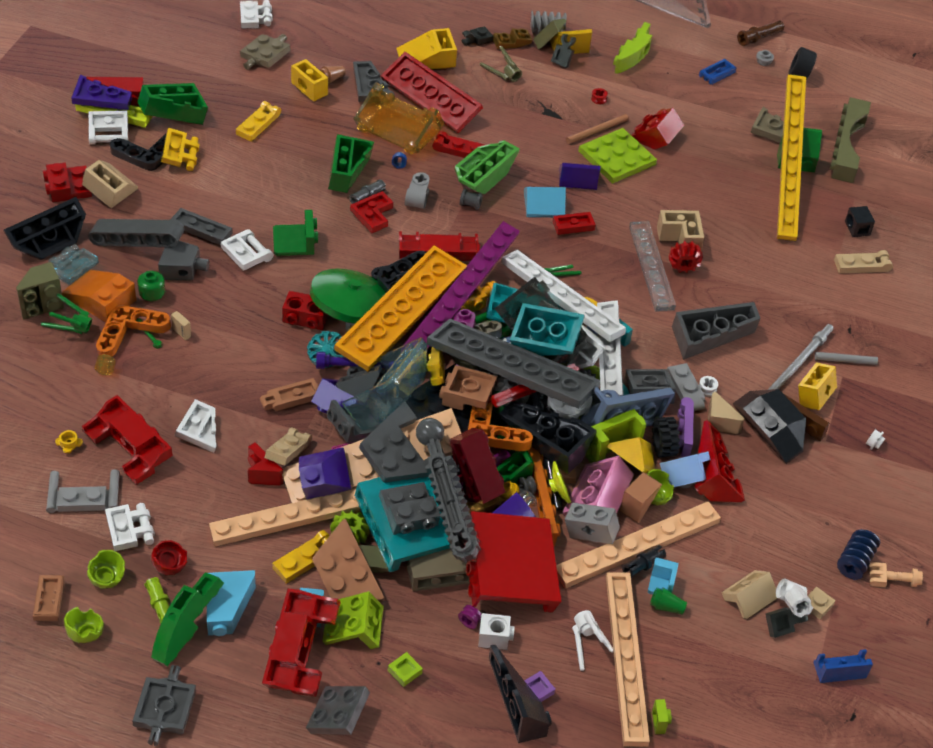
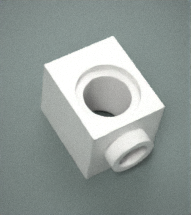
M482 613L478 647L490 648V645H496L498 649L507 650L508 641H513L514 626H510L511 616Z

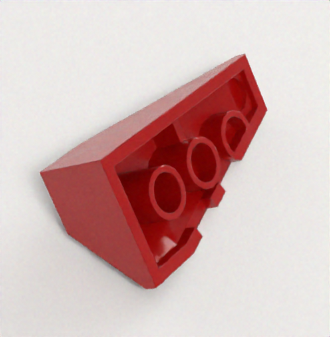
M706 420L703 423L698 454L709 452L710 460L702 462L706 480L696 482L694 484L695 489L709 501L741 503L745 501L742 485L739 479L735 480L732 471L735 468L725 455L728 451L720 432Z

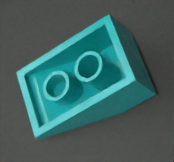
M522 303L510 342L515 346L540 356L573 354L585 315Z

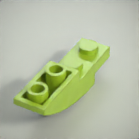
M644 22L642 27L637 29L636 36L632 40L627 39L625 45H621L619 55L615 56L613 65L616 66L615 73L619 74L632 68L646 56L650 50L652 35L649 34L650 23Z

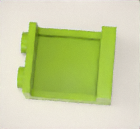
M632 409L591 426L597 430V433L585 457L590 463L601 461L606 458L607 453L612 452V450L607 448L609 443L637 437L643 439L646 428L645 419L635 409Z

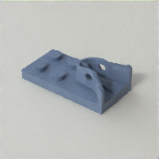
M596 387L594 392L601 403L593 405L588 414L582 415L580 420L589 426H594L635 409L645 419L646 427L652 426L655 418L663 417L675 393L671 388L620 396L614 390L600 391Z

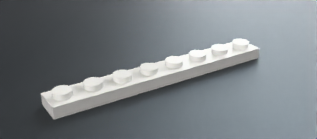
M519 250L502 257L503 265L568 312L584 314L583 323L607 341L611 342L625 334V326Z

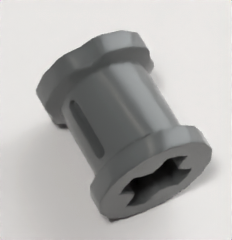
M463 189L459 204L461 206L464 204L472 206L479 210L483 193L476 194Z

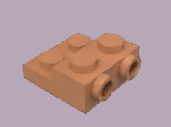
M455 365L452 373H448L446 377V386H442L439 398L442 399V405L460 410L464 409L465 404L485 409L497 383V376Z

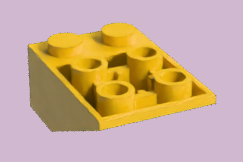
M449 28L430 30L396 48L399 57L404 52H407L430 69L456 67L457 48Z

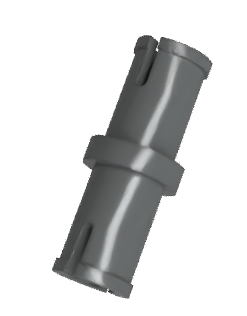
M379 179L371 185L363 186L360 191L349 196L351 198L350 202L353 204L381 191H385V183Z

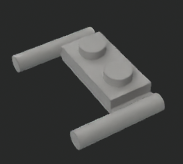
M116 469L111 470L109 490H107L106 486L59 487V491V472L51 471L46 511L48 513H54L55 511H102L117 507L120 471Z

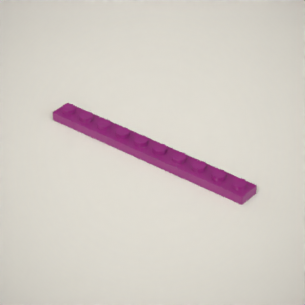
M504 221L499 225L467 265V268L459 275L402 347V352L418 362L423 358L431 347L427 345V337L446 321L454 318L455 314L460 311L518 237L519 230Z

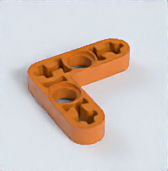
M116 306L110 312L97 340L96 348L98 355L101 358L113 357L118 351L127 328L155 333L169 331L171 328L169 315L160 311ZM139 317H146V320L143 322L136 321ZM112 329L119 330L116 334H109V331Z
M491 397L485 409L472 406L468 430L471 428L483 429L487 435H490L488 436L489 447L515 451H527L531 448L533 440L531 432L524 429L490 425L493 411ZM475 418H484L486 420L478 421ZM501 435V436H504L505 438H504V439H498V438H495L494 436Z

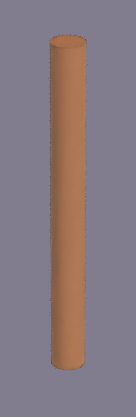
M627 114L621 115L566 138V142L568 144L574 143L629 120Z

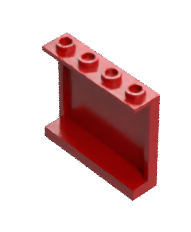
M471 511V520L475 525L473 528L477 532L476 536L480 541L479 546L481 547L476 556L477 558L467 561L466 574L470 580L468 595L472 598V607H476L480 600L541 604L543 605L544 612L553 613L562 601L550 519Z

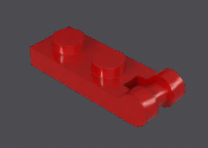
M439 131L432 147L436 151L465 158L477 147L484 146L485 144L449 136L446 132Z

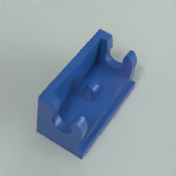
M860 650L858 655L825 658L824 653L818 654L813 663L820 683L867 678L873 665L871 659L865 660L867 650Z

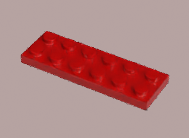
M404 52L381 75L383 81H386L391 87L457 133L483 109L481 103L407 52Z

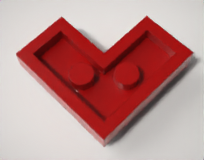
M381 191L351 204L350 211L371 233H375L388 227V220L382 213L392 209L394 202Z

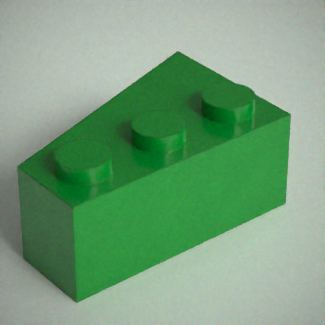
M194 83L142 85L138 98V104L144 115L203 125L208 110L207 104Z
M337 134L333 149L329 190L344 193L349 191L370 160L374 146L373 141Z

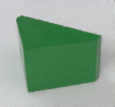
M528 450L516 451L500 464L497 470L503 477L504 483L511 481L518 485L520 477L526 479L527 476H532L534 462Z

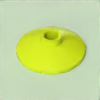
M553 461V479L549 480L553 493L558 492L568 504H571L572 502L557 462Z

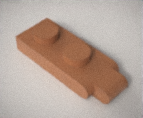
M314 378L267 391L266 395L260 397V401L264 410L274 409V411L294 407L311 402L318 385Z

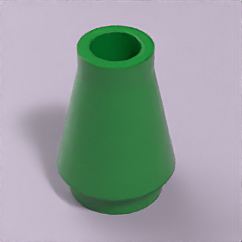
M656 587L650 605L654 606L655 610L683 615L687 601L680 599L664 587L662 589Z

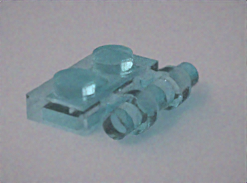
M76 244L64 248L60 255L57 257L53 256L48 260V263L52 262L59 279L68 285L99 263L96 255L85 248L79 250Z

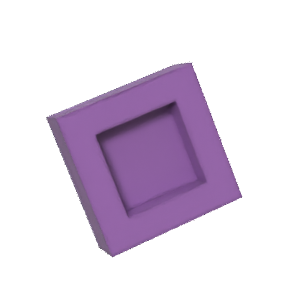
M541 671L524 680L541 702L555 694L554 686Z

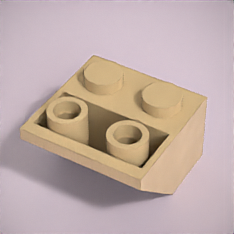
M98 160L85 169L82 185L110 208H113L138 190L136 184L110 163Z

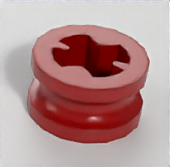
M602 88L594 89L591 97L592 102L599 105L605 104L608 92Z

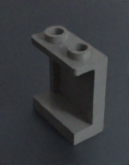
M377 392L369 394L367 404L342 408L336 400H331L327 411V418L345 441L352 443L365 439L390 415L387 413L389 406Z

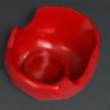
M161 541L153 548L151 554L152 565L157 572L163 575H175L181 572L188 562L187 550L175 541Z

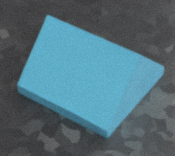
M566 187L524 188L526 217L565 215Z

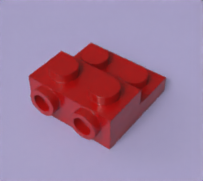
M66 162L46 165V170H43L44 182H49L45 183L47 195H51L52 202L67 201L74 197H77V199L92 197V192L82 185L86 166L67 168Z

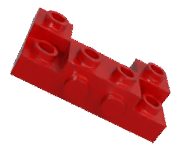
M399 231V259L416 251L428 252L433 246H436L459 261H471L480 250L478 234H475V237H463L461 233H458V235H419V232H416V235H402V231Z
M118 395L106 401L101 410L91 420L82 425V431L95 444L111 435L133 457L122 466V471L136 485L155 474L154 468L173 456L172 447L160 437L156 428L150 427L140 413L137 414Z
M287 588L280 618L275 625L276 633L274 640L269 647V658L262 680L263 685L268 688L291 691L294 694L317 696L322 672L306 668L317 623L335 625L341 603L340 600L312 594L303 590Z

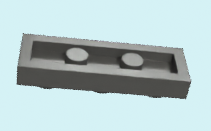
M182 208L170 219L180 222L184 226V231L221 245V241L230 238L233 234L231 227Z

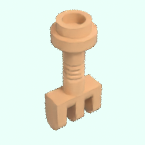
M872 562L869 565L871 570V586L886 587L887 580L911 582V587L922 585L923 572L918 571V569L913 568L911 573L887 571L886 563Z

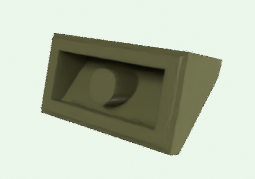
M566 19L552 20L534 37L533 40L538 49H541L561 30L566 23Z

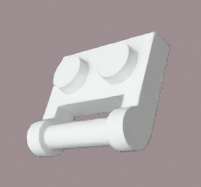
M89 111V145L108 143L117 138L129 141L127 111ZM122 131V135H95V132Z
M250 229L221 241V248L243 271L263 261L269 262L274 256L271 250L266 249L254 237V233ZM246 242H249L258 251V253H256Z

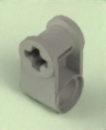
M423 172L413 175L411 184L406 192V206L425 209L429 195V175Z

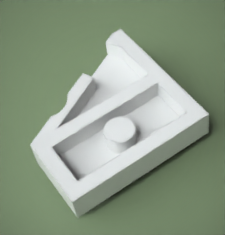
M195 399L176 429L175 436L214 453L216 450L215 408Z

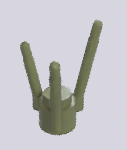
M499 46L508 63L504 68V74L487 64L480 63L482 67L499 75L505 81L510 79L512 82H515L522 76V71L512 61L502 46Z

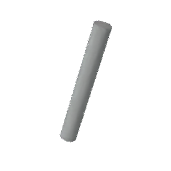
M815 352V360L868 365L878 364V357Z

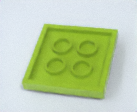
M624 128L579 146V152L592 165L601 166L600 173L612 184L653 167L657 163V159Z

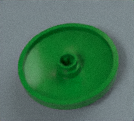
M342 268L321 271L315 275L310 287V296L319 309L338 320L356 324L386 294L379 286L378 281L371 276Z

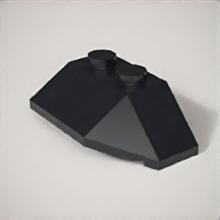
M74 197L3 231L14 249L42 260L77 243L86 213L77 197Z
M779 389L749 391L733 403L734 407L785 464L804 451L806 418Z

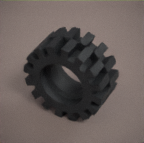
M674 417L655 418L652 423V439L656 456H677L679 453L678 449L680 448V438L678 437L679 431L677 430L678 424H676V419Z

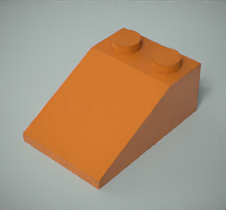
M89 270L62 291V296L105 323L110 312L116 306H130L136 301L135 283L119 273Z

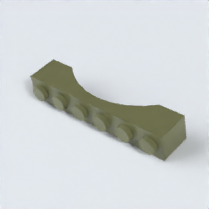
M850 97L848 104L844 103L834 146L837 148H834L833 159L829 169L833 171L831 178L850 183L854 182L860 157L851 145L850 136L857 130L865 127L871 102Z

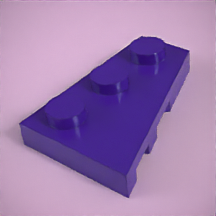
M80 75L71 99L72 104L128 110L132 100V92L115 86L107 87L101 85V82L98 80L92 82L86 80V76Z

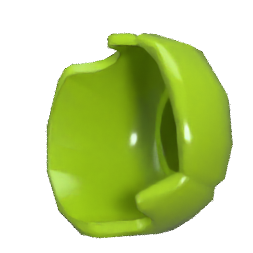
M652 469L647 474L663 485L651 504L665 505L673 497L674 485L669 483L668 473L660 469Z
M114 550L99 551L89 561L87 567L88 578L93 585L99 588L115 587L122 580L125 573L123 557Z
M75 607L67 612L64 617L67 636L74 642H93L103 632V619L101 615L95 613L92 609L82 612L78 607Z

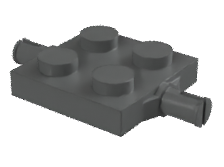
M171 665L168 678L156 679L146 677L133 717L134 727L151 730L148 744L152 746L153 742L154 746H158L162 732L184 734L196 693V685L183 683L178 680L181 667L177 665L176 668L175 665Z

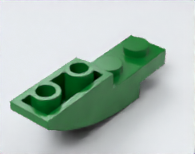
M205 572L193 588L186 585L181 588L169 606L158 629L151 655L154 661L168 666L175 660L184 645L192 639L193 634L199 628L193 621L201 615L203 609L218 594L219 589L224 584L219 577Z

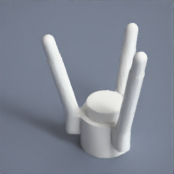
M588 610L579 612L574 617L576 625L572 627L575 634L578 662L581 671L585 669L581 633L584 636H590L595 633L600 642L604 643L608 650L613 653V647L599 628L591 611Z

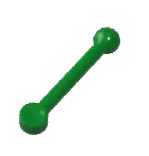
M141 318L136 319L137 322H143ZM144 331L152 340L154 348L158 349L162 346L160 340H156L149 331Z

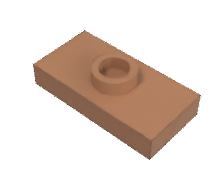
M39 575L33 610L34 621H59L65 583L64 575Z

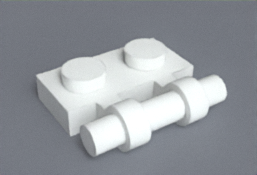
M264 0L262 5H258V1H240L241 28H259V24L271 25L273 17L271 14L272 6L269 0Z
M144 503L137 504V510L130 511L128 504L105 509L114 551L137 547L138 538H143L146 545L154 543L153 536L155 532L149 522L151 518L150 512L146 509ZM133 522H140L141 526L134 528Z

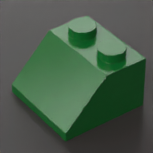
M803 128L801 171L815 173L822 138V130ZM783 135L777 153L778 168L780 169Z

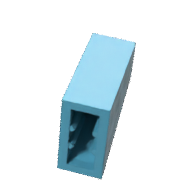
M255 570L209 573L219 577L224 584L219 589L218 594L207 604L208 635L224 636L226 634H233L256 589Z

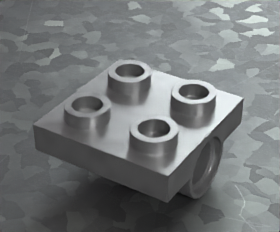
M325 686L306 729L310 734L351 735L368 699L369 690L366 686Z

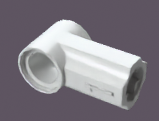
M782 579L776 588V597L785 601L794 615L801 618L804 615H809L813 607L810 598L807 596V588L787 579Z

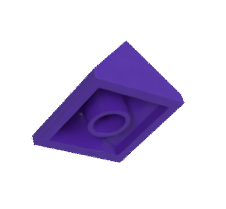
M562 163L559 167V187L597 190L601 166Z

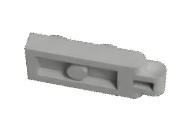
M684 363L667 367L681 400L685 397L691 398L694 402V411L705 409V396L688 364Z

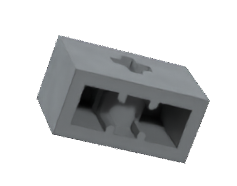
M572 503L565 517L569 537L574 539L613 544L620 528L614 508Z

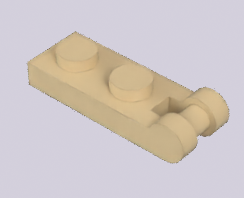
M881 250L878 253L836 254L834 258L839 273L889 272L893 269V264L888 260L889 254L886 250Z
M291 427L285 436L266 450L265 458L285 466L310 445L312 435L306 432L302 434L298 432V429Z

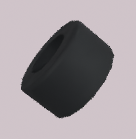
M800 47L792 60L788 74L804 76L807 80L815 65L817 53Z

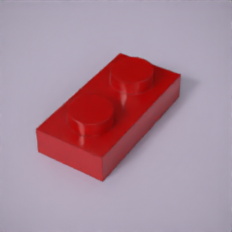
M591 212L553 216L552 221L557 235L595 231L596 227Z

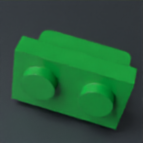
M305 210V224L273 226L275 255H314V244H318V231L314 232V230H317V218H313V210Z

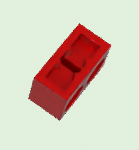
M289 291L282 307V322L323 330L328 314L315 305L309 294Z

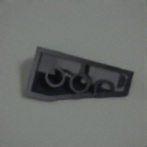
M517 401L511 402L499 413V417L511 428L524 429L531 432L533 435L532 447L551 464H553V461H556L559 469L567 474L582 462L597 433L596 429L580 419L573 417L571 420L559 417V413L552 412L549 414L539 411L538 407Z
M490 645L489 661L518 743L547 737L549 726L552 724L549 712L544 710L542 702L498 647Z

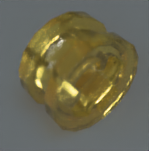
M99 355L94 368L99 374L111 375L114 372L116 360L110 355Z

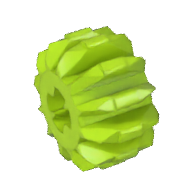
M342 510L340 516L335 515L330 525L331 534L340 522L346 519L358 545L359 543L365 544L370 528L361 512L354 514L353 510L349 513H345Z

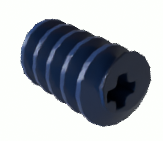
M860 529L853 532L837 562V568L840 573L853 580L863 578V574L866 573L867 567L870 565L874 554L877 552V548L881 544L880 538L869 530Z

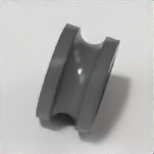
M527 476L526 479L520 477L518 486L522 497H527L528 494L531 496L536 495L534 478L532 476Z

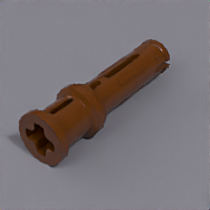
M779 20L759 28L751 27L747 31H739L737 39L740 45L746 46L749 42H758L762 37L783 31L785 26Z

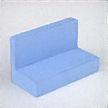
M709 452L660 463L661 470L669 474V483L674 485V487L706 480L702 462L710 460Z

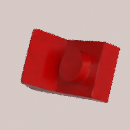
M256 442L249 445L247 459L252 467L247 471L248 482L250 484L282 485L284 483L283 469L276 462L266 459V452Z

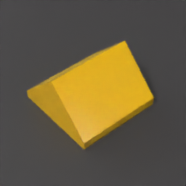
M592 29L558 32L549 40L553 50H555L557 44L562 45V35L568 34V42H570L571 37L576 38L575 44L570 48L574 50L573 54L589 53Z
M637 437L608 444L607 448L641 472L647 474L650 470L655 469L652 446L646 440Z

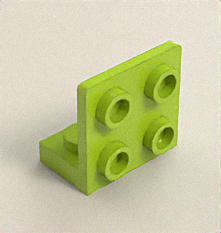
M369 591L338 599L341 603L335 625L325 624L323 643L328 645L359 637L370 649L379 648L384 606Z

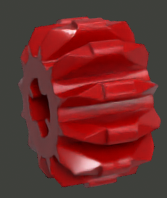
M684 240L682 244L676 242V247H671L669 261L673 269H677L679 273L682 271L688 273L689 270L695 271L696 267H701L703 253L699 244H695L693 240L689 243Z

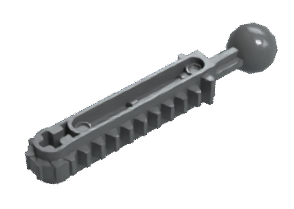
M434 418L423 419L416 427V437L420 443L428 447L430 457H428L429 464L425 466V469L430 474L428 477L432 482L433 493L437 497L435 500L439 505L440 517L443 519L442 524L446 528L445 533L448 535L447 540L451 544L449 547L453 552L452 554L457 560L459 559L467 563V561L477 558L476 556L481 547L479 546L480 541L476 536L477 532L473 528L475 525L471 520L472 516L468 512L470 509L466 505L465 493L461 489L462 485L457 475V464L451 456H445L440 443L444 437V426L442 423Z

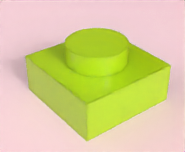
M406 652L388 665V672L405 687L422 674L423 668Z
M657 699L651 712L655 734H665L668 724H671L672 721L671 710L666 708L665 699Z

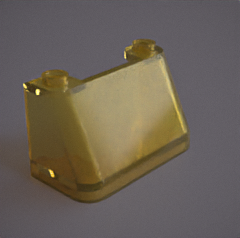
M376 82L353 118L357 124V129L364 133H372L398 145L409 154L419 153L438 134L444 125L439 110L432 107L429 110L427 108L421 110L395 98L391 92L389 94L384 92V86Z

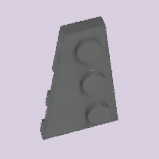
M371 61L353 62L358 102L395 100L394 92L389 90L388 84L381 79L379 71Z

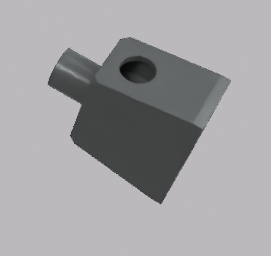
M179 241L175 247L164 248L158 263L159 273L163 275L164 280L191 281L194 279L197 270L208 271L210 261L209 259L200 258L198 246Z

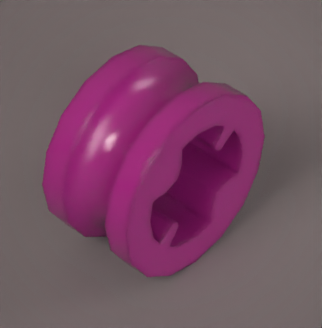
M466 605L463 611L458 614V618L464 626L474 629L477 623L481 621L482 614L472 605Z

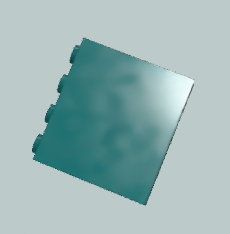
M378 477L357 484L354 496L389 572L399 570L401 562L450 548L451 544L447 540L448 535L445 533L446 528L442 524L443 519L441 517L438 526L432 529H419L408 534L399 533L393 535L379 497L380 490L424 482L429 496H434V499H436L437 497L433 493L434 489L431 486L432 482L429 477L383 483L381 478Z

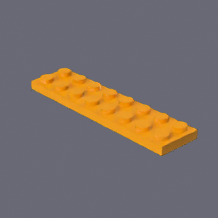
M433 246L334 345V350L369 372L451 287L459 275L467 268V265L438 247Z

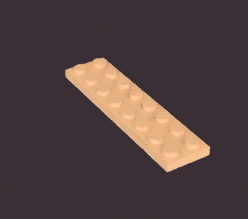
M452 408L416 420L413 424L401 428L423 460L430 457L428 447L420 443L416 437V427L423 419L434 418L444 426V437L440 443L445 456L453 455L449 439L461 434ZM363 440L343 446L352 489L357 488L359 482L379 477L359 449L360 443ZM299 462L282 468V475L291 502L307 500L302 490Z

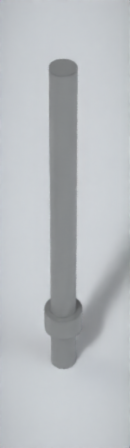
M827 324L821 332H817L813 336L812 342L768 390L780 389L816 348L822 346L827 341V336L834 330L833 326Z

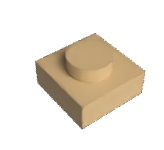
M818 587L808 595L813 607L811 613L819 619L834 606L836 601Z

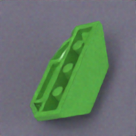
M505 140L477 147L455 166L458 181L485 195L508 174L520 148Z

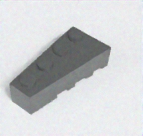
M755 302L676 312L672 329L684 360L755 333L761 318Z

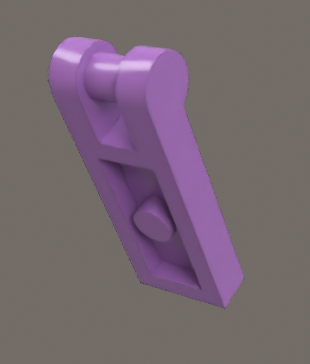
M685 397L681 400L677 415L679 418L678 431H681V435L678 436L680 438L681 457L690 456L693 446L694 402L691 398Z

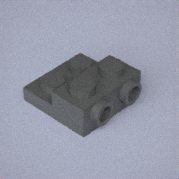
M626 369L625 378L630 394L671 388L674 393L676 391L668 369ZM675 395L672 398L670 404H674Z
M424 482L380 490L379 497L393 535L399 533L408 534L414 530H428L438 526L440 512L434 496H429Z

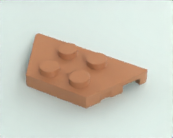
M343 519L312 558L330 598L341 599L369 591L379 602H382L385 598L346 519Z

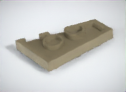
M762 107L752 126L751 133L781 142L784 122L781 121L782 117L777 114L773 116L768 113V109Z

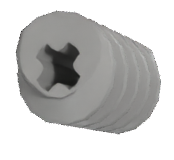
M531 11L530 28L532 33L535 32L536 28H538L540 33L552 20L566 19L567 15L564 13L563 17H561L560 12H557L556 16H554V13L550 12L549 16H547V12L544 11L541 16L540 12L536 11L534 16L533 11ZM566 23L563 25L559 32H563V30H565Z

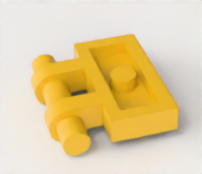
M168 128L161 162L180 167L182 162H185L187 164L186 169L193 171L194 166L197 164L196 153L199 151V139L192 137L191 140L186 139L187 133ZM184 148L188 149L189 154L184 153Z

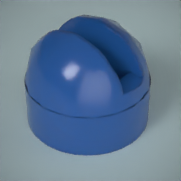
M396 152L392 157V165L398 169L404 168L407 164V157L403 152Z

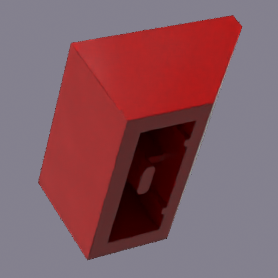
M673 107L667 110L663 108L654 115H646L642 119L643 122L634 128L631 136L640 144L655 150L668 145L683 128L684 124Z

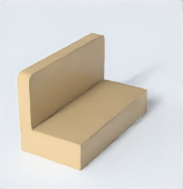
M754 570L721 592L725 601L737 603L740 613L745 619H748L777 599L775 584L770 572Z

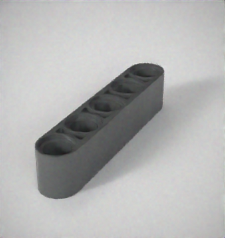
M99 219L90 231L88 238L93 244L98 246L175 247L185 229L176 220Z

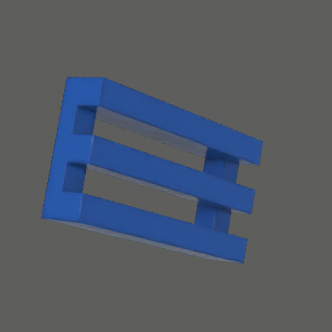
M723 59L701 70L699 76H704V80H709V84L712 85L736 73L737 67Z

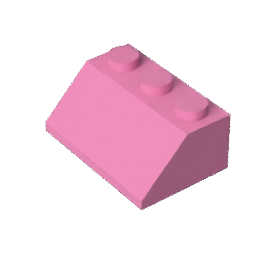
M620 456L585 464L571 493V502L614 508L617 513L622 503L624 491L630 486L634 473ZM566 504L563 510V514L565 516L567 515L571 504Z

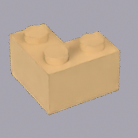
M660 210L657 224L659 241H678L682 244L684 240L687 243L693 240L695 244H699L702 250L704 233L699 211Z

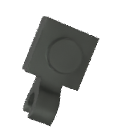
M485 26L462 32L466 39H462L461 42L465 46L472 43L482 45L493 42V35Z
M787 607L765 613L769 634L773 638L795 632L794 624L808 621V615H804L802 618L794 615L791 608Z

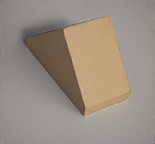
M713 392L708 406V421L719 432L739 434L745 418L717 392Z

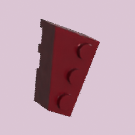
M471 428L449 439L453 459L457 465L459 464L461 473L458 475L460 478L459 482H463L464 497L467 501L484 504L506 493L503 486L504 479L497 470L496 458L489 448V439L483 429Z

